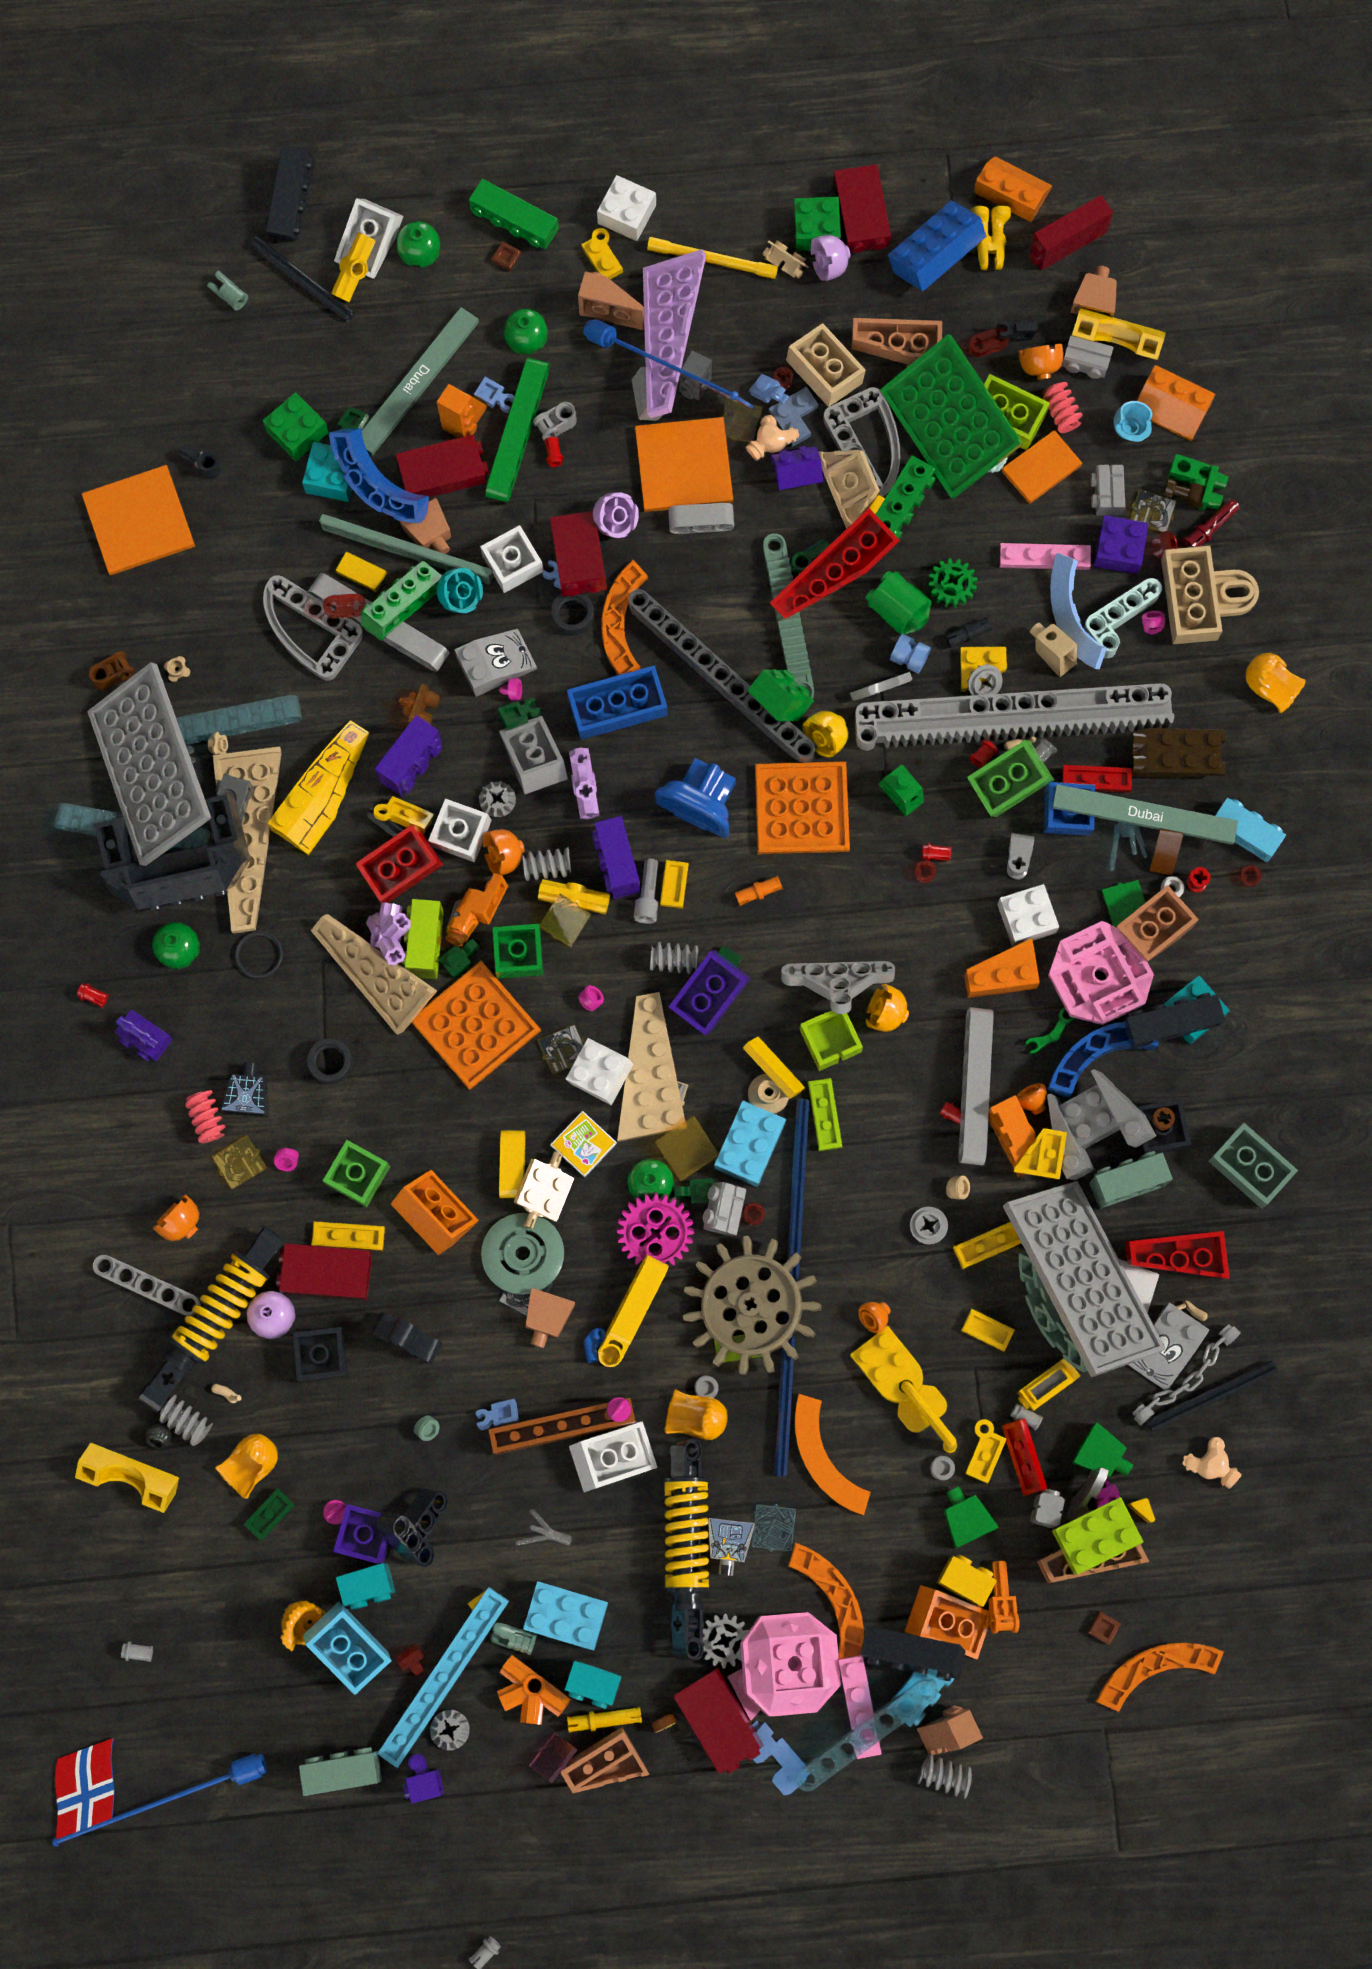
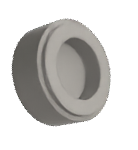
M710 1376L700 1377L695 1383V1393L697 1396L714 1398L718 1393V1383Z
M939 1456L932 1461L930 1471L934 1478L944 1481L952 1477L955 1465L949 1457Z

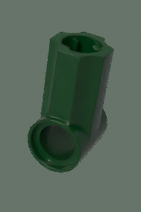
M821 539L805 551L795 553L791 562L792 575L796 578L830 544ZM804 563L806 567L800 568L796 564Z

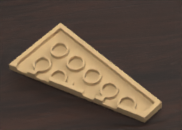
M328 914L322 916L311 930L397 1035L404 1032L437 992V990L400 964H388L380 950L373 947Z
M660 993L636 996L628 1059L634 1065L625 1079L617 1142L686 1129Z

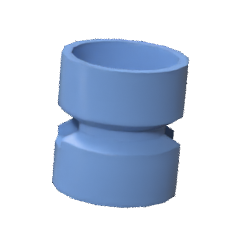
M902 634L894 647L890 660L899 665L905 663L907 669L919 674L926 662L931 647L921 642L915 644L913 638Z

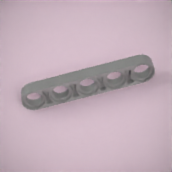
M100 1255L93 1262V1270L99 1276L185 1316L195 1315L193 1311L186 1312L183 1309L185 1300L193 1299L196 1305L201 1307L199 1299L194 1295L108 1255ZM109 1260L111 1263L109 1271L105 1273L100 1272L98 1269L100 1261ZM125 1269L132 1272V1278L128 1282H122L119 1278L121 1271ZM145 1279H150L153 1282V1288L149 1292H143L140 1287ZM166 1289L174 1291V1298L170 1302H164L162 1299V1293Z

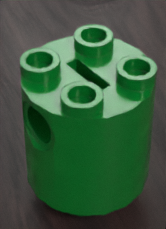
M886 572L880 581L882 583L878 588H873L867 594L865 599L868 600V607L874 609L900 635L919 631L929 619L931 600L914 585L906 582L899 572Z

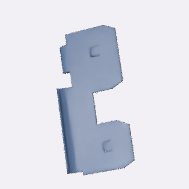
M756 1721L752 1726L764 1746L759 1749L761 1754L753 1760L756 1763H761L770 1755H773L782 1768L774 1775L772 1782L783 1795L791 1794L807 1779L806 1777L811 1771L783 1738L775 1742L771 1737L774 1732L765 1722L760 1724Z

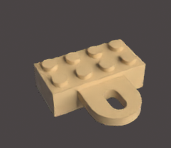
M1210 546L1165 550L1161 558L1173 644L1218 640L1222 633L1220 617L1245 614L1254 607L1258 599L1259 588L1257 582L1247 572L1242 570L1214 571ZM1243 587L1248 591V595L1245 597L1230 598L1225 594V590L1228 588Z

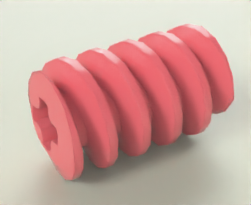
M1067 382L1053 384L1042 392V395H1044L1043 399L1050 403L1048 409L1051 410L1050 414L1055 418L1054 423L1058 426L1060 433H1066L1079 427L1081 422L1078 420L1083 416L1081 412L1074 413L1079 409L1078 405L1071 406L1075 402V398H1067L1072 393L1071 390H1063L1068 386Z
M212 1090L198 1092L186 1098L188 1101L185 1106L191 1109L188 1114L194 1118L192 1124L193 1126H198L195 1129V1133L200 1135L198 1138L199 1143H208L225 1135L220 1133L225 1128V1125H217V1122L222 1117H214L219 1108H211V1105L216 1100L207 1098L213 1093Z

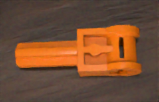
M995 1561L992 1562L993 1578L997 1580L994 1585L995 1597L988 1599L990 1630L993 1634H997L999 1631L1017 1633L1019 1630V1616L1017 1613L1016 1596H1009L1006 1562Z

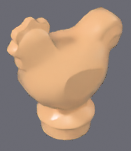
M766 415L761 420V427L757 432V440L750 441L746 449L757 461L764 457V452L776 453L781 451L787 444L796 442V439L799 437L798 429L791 427L789 430H781L777 427L776 419L772 415Z
M1212 1437L1209 1440L1207 1453L1202 1458L1194 1457L1191 1453L1183 1457L1184 1461L1182 1464L1186 1466L1187 1471L1197 1472L1205 1479L1221 1478V1484L1225 1485L1228 1489L1242 1475L1237 1471V1468H1229V1459L1224 1451L1225 1444L1219 1437Z

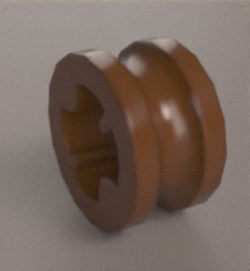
M1165 1107L1156 1110L1152 1116V1123L1159 1130H1167L1175 1120L1172 1110ZM1159 1113H1162L1163 1116L1168 1115L1169 1119L1166 1121L1168 1124L1165 1125L1163 1122H1158Z

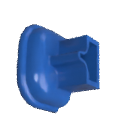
M695 758L682 782L678 780L670 781L664 787H659L655 791V803L672 812L673 815L705 831L708 830L722 838H727L730 825L729 812L725 803L736 785V778L721 771L720 767L714 763L709 765Z

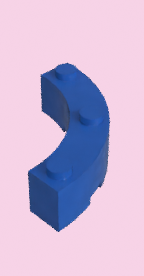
M1124 1022L1113 1023L1097 1029L1076 1043L1054 1070L1046 1089L1047 1093L1069 1098L1073 1093L1079 1076L1093 1061L1117 1050L1132 1049ZM1159 1042L1134 1049L1154 1051Z

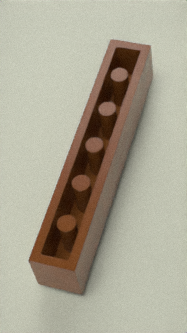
M626 1398L631 1407V1414L623 1422L611 1420L607 1413L609 1403L489 1429L493 1454H503L636 1424L631 1399Z

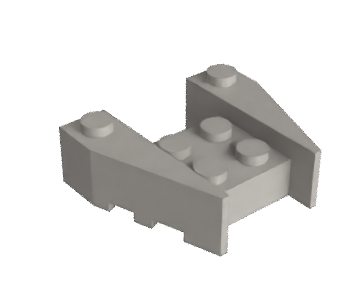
M1095 1069L1091 1070L1097 1085L1062 1104L1058 1096L1053 1094L1047 1095L1052 1130L1067 1132L1061 1168L1066 1178L1074 1181L1095 1170L1085 1149L1109 1135L1121 1130L1127 1144L1133 1147H1138L1156 1137L1146 1115L1120 1092L1103 1073Z

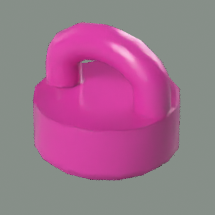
M1161 611L1146 612L1142 616L1144 631L1148 634L1160 632L1165 626V614Z
M510 678L508 684L500 687L499 692L503 695H508L511 701H519L522 696L521 680L519 678Z
M589 985L579 994V1001L586 1010L594 1011L604 1002V997L598 988Z
M281 1148L275 1153L274 1164L282 1171H292L297 1166L299 1153L294 1149Z
M617 1397L609 1402L607 1413L611 1420L623 1422L629 1418L631 1407L626 1399Z
M338 1500L328 1502L323 1510L326 1521L334 1525L341 1524L346 1505Z

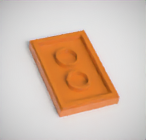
M1054 430L1003 467L1002 472L1025 500L1031 504L1080 468L1082 462Z

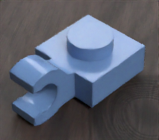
M763 374L760 375L749 389L751 396L766 403L774 399L784 404L789 398L788 395L784 394L785 389L780 386L779 381Z

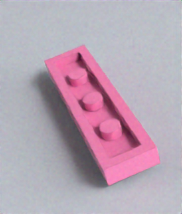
M1001 543L1000 568L1053 569L1056 553H1062L1078 560L1076 570H1090L1091 545Z
M858 1655L839 1659L856 1757L860 1759L881 1755L863 1657Z

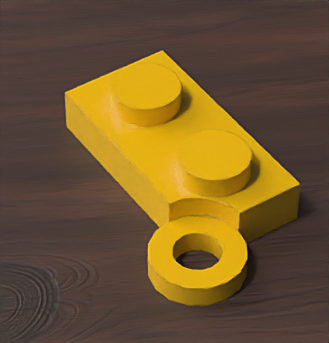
M598 228L593 231L592 239L582 244V249L596 271L612 279L623 273V268L607 245L609 241L608 231L604 228ZM603 234L605 238L599 240L597 239V235Z
M392 796L387 805H376L373 811L374 817L378 820L386 821L390 819V821L407 828L410 825H415L419 827L423 835L434 817L433 813ZM383 810L386 814H381L379 811Z
M983 1419L978 1421L974 1428L976 1435L980 1439L965 1474L988 1484L1006 1438L993 1433V1424L989 1420ZM983 1424L989 1428L986 1434L980 1431V1426Z

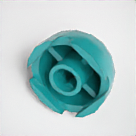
M454 568L446 571L440 577L437 584V596L445 609L454 613H468L473 611L478 600L482 599L483 586L478 575H474L470 569Z

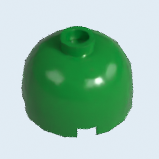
M421 221L411 222L400 230L397 237V250L401 260L407 265L426 267L432 264L440 254V238L435 228L428 223Z
M520 309L508 316L504 324V339L513 352L520 355H531L539 348L542 349L547 341V326L544 318L538 312L531 309Z
M170 922L157 930L153 937L152 948L155 957L161 964L170 969H181L188 967L195 957L197 958L200 942L197 934L191 927L181 922Z
M642 1160L634 1165L629 1172L627 1180L629 1193L634 1200L638 1196L644 1201L645 1193L652 1199L655 1192H657L659 1199H662L666 1193L668 1199L673 1193L674 1188L673 1173L666 1164L659 1160Z

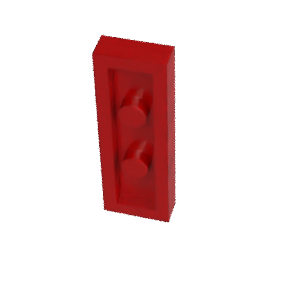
M1063 765L1062 783L1095 785V791L1130 793L1132 791V768Z
M1026 1419L1003 1425L1002 1429L1023 1496L1047 1489Z

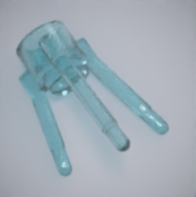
M1118 822L1117 825H1114L1110 871L1114 870L1120 833H1122V837H1129L1133 855L1137 854L1134 837L1136 835L1142 856L1147 858L1138 825Z

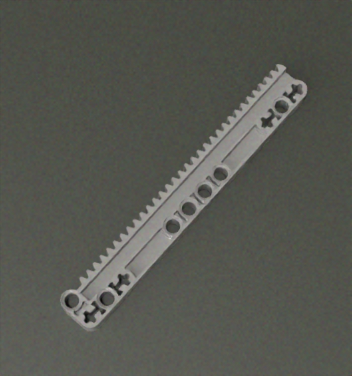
M1145 684L861 703L855 712L856 743L860 749L868 751L873 749L876 743H884L885 747L889 748L890 742H893L894 746L898 747L901 741L904 747H907L908 741H911L913 746H916L917 740H920L922 746H924L926 740H929L931 745H934L935 739H938L940 744H943L944 739H947L949 744H952L954 738L957 739L958 743H961L963 737L970 743L972 737L979 742L981 736L986 740L993 736L994 740L997 741L999 735L1006 740L1009 734L1015 740L1017 734H1020L1021 738L1025 739L1026 733L1030 737H1034L1035 733H1038L1039 737L1043 738L1045 732H1047L1049 737H1052L1053 732H1056L1058 737H1061L1063 731H1065L1067 736H1070L1072 730L1078 736L1081 730L1084 731L1085 735H1088L1090 729H1092L1094 734H1097L1099 729L1102 730L1103 734H1106L1108 728L1111 729L1112 733H1115L1117 727H1119L1121 733H1124L1126 727L1129 728L1130 732H1133L1136 726L1138 729H1143L1144 726L1153 728L1154 725L1156 728H1161L1162 725L1170 728L1174 720V713H1172L1171 707L1172 692L1169 686L1165 684ZM1132 695H1139L1142 701H1134ZM1111 697H1115V700L1118 702L1115 703L1114 699H1111ZM1049 701L1052 707L1046 708L1041 702ZM1025 702L1029 705V708L1022 709L1018 703ZM999 703L1004 704L1007 709L1000 711L996 708V705ZM980 705L984 708V711L977 712L973 709V706ZM907 710H911L914 716H910ZM884 711H890L893 713L894 716L891 718H886L882 715V713ZM862 713H866L868 719H864ZM869 734L873 739L871 741H864L861 736Z

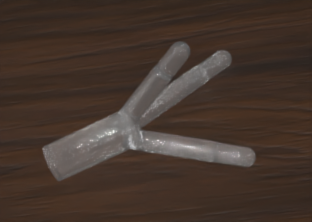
M531 1509L530 1513L543 1528L531 1525L530 1529L544 1535L516 1541L517 1546L549 1539L570 1545L572 1536L552 1530L535 1510Z

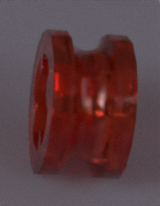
M779 367L775 370L773 379L779 381L780 386L787 389L792 385L793 372L788 367ZM781 374L785 375L786 382H781Z
M926 860L918 863L915 869L917 880L921 883H929L934 879L936 875L935 865ZM920 868H930V876L927 877V874L925 877L922 876Z
M1253 865L1246 866L1240 874V881L1246 887L1257 886L1262 878L1260 869ZM1250 871H1253L1255 873L1254 877L1257 880L1247 881L1248 876L1245 875V872L1249 874Z
M751 1203L744 1209V1219L748 1224L758 1225L763 1221L765 1211L760 1204ZM756 1208V1212H760L761 1216H757L758 1220H753L751 1216L747 1215V1212L751 1213V1209Z

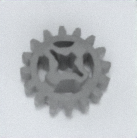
M724 1614L723 1620H719V1617L715 1615V1622L713 1624L708 1620L706 1621L708 1629H703V1634H705L703 1643L704 1651H707L708 1654L705 1659L708 1660L712 1657L714 1659V1666L718 1661L722 1662L723 1668L726 1667L727 1662L735 1666L736 1658L742 1661L741 1646L736 1654H734L732 1648L735 1641L740 1639L742 1641L749 1630H742L745 1623L737 1624L736 1616L728 1620L727 1614ZM723 1624L732 1625L738 1631L734 1633L726 1631ZM715 1627L717 1635L713 1641L708 1642L709 1634ZM721 1634H725L726 1637L736 1636V1638L729 1642V1647L727 1648L724 1645H713L721 1639ZM718 1648L724 1651L726 1658L716 1656L712 1650Z

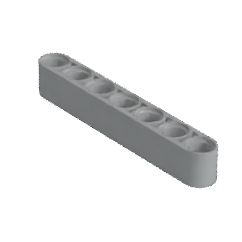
M324 573L319 574L308 590V593L359 625L361 624L362 609L366 604L372 603ZM402 622L382 639L434 672L439 670L450 654L444 646L405 622Z
M969 1007L966 1014L959 1163L983 1166L986 1160L993 1034V1010Z

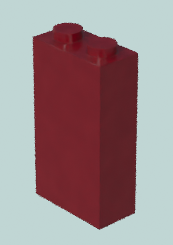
M878 165L835 170L833 183L836 197H839V215L845 246H848L850 252L860 253L866 249L873 248L880 250L890 246L891 232Z
M1103 196L1096 197L1034 233L1029 253L1032 263L1038 265L1042 271L1106 234L1113 211Z
M474 434L396 454L405 491L429 496V498L485 484V475L489 474L486 461L481 462L480 455L483 454L481 442H476Z
M593 511L550 517L562 596H575L582 593H597L607 590L597 524L593 520Z
M285 1244L284 1249H281L279 1254L282 1272L277 1274L276 1287H280L279 1291L282 1294L367 1301L372 1253L367 1250Z
M719 1668L674 1695L675 1700L719 1774L724 1771L730 1774L740 1767L738 1762L745 1758L749 1762L761 1754L759 1749L764 1744Z

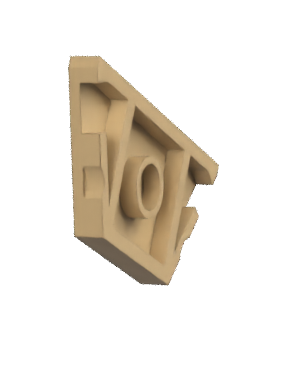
M863 451L819 452L822 471L847 529L868 509L880 490Z

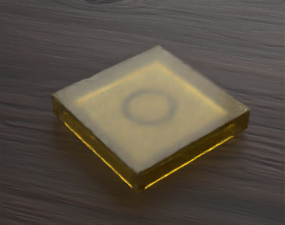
M694 1116L655 1141L656 1146L679 1181H682L719 1156V1153Z

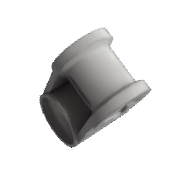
M563 402L547 412L539 414L534 418L533 424L540 429L543 434L542 439L547 440L549 437H557L568 429L573 428L577 422L574 406L571 403ZM564 413L571 414L569 418L561 417Z
M1011 834L1007 874L1012 879L1020 880L1026 876L1032 855L1034 836ZM1016 864H1020L1019 870L1016 869Z

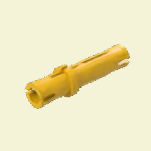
M640 1707L595 1714L594 1711H591L588 1715L567 1717L568 1730L571 1733L591 1729L592 1732L596 1731V1728L642 1723Z

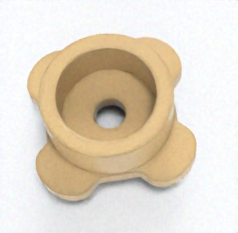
M184 657L173 658L164 664V669L169 673L170 681L176 682L179 678L190 675V670L186 668Z
M215 732L213 736H210L208 740L210 753L226 754L228 749L226 735L221 736L219 732Z

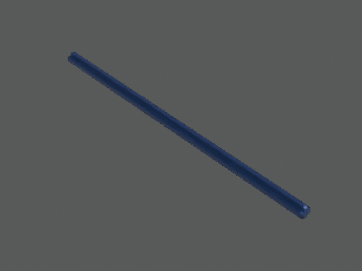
M797 1099L787 1261L796 1252L800 1255L809 1116L808 1099ZM800 1261L790 1271L795 1281H799ZM784 1312L783 1325L789 1321V1314ZM796 1331L788 1341L794 1349ZM783 1348L781 1352L774 1468L775 1476L781 1477L787 1475L794 1368V1359L789 1357Z

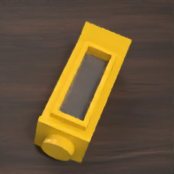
M1062 1359L1017 1392L1020 1396L1017 1399L1026 1410L1029 1408L1030 1411H1034L1078 1379L1080 1375L1074 1366L1065 1359Z

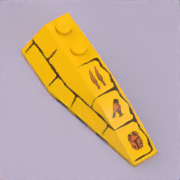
M351 720L312 763L269 820L268 825L271 831L307 855L311 853L336 818L337 810L345 796L346 788L353 776L356 763L360 759L369 732Z

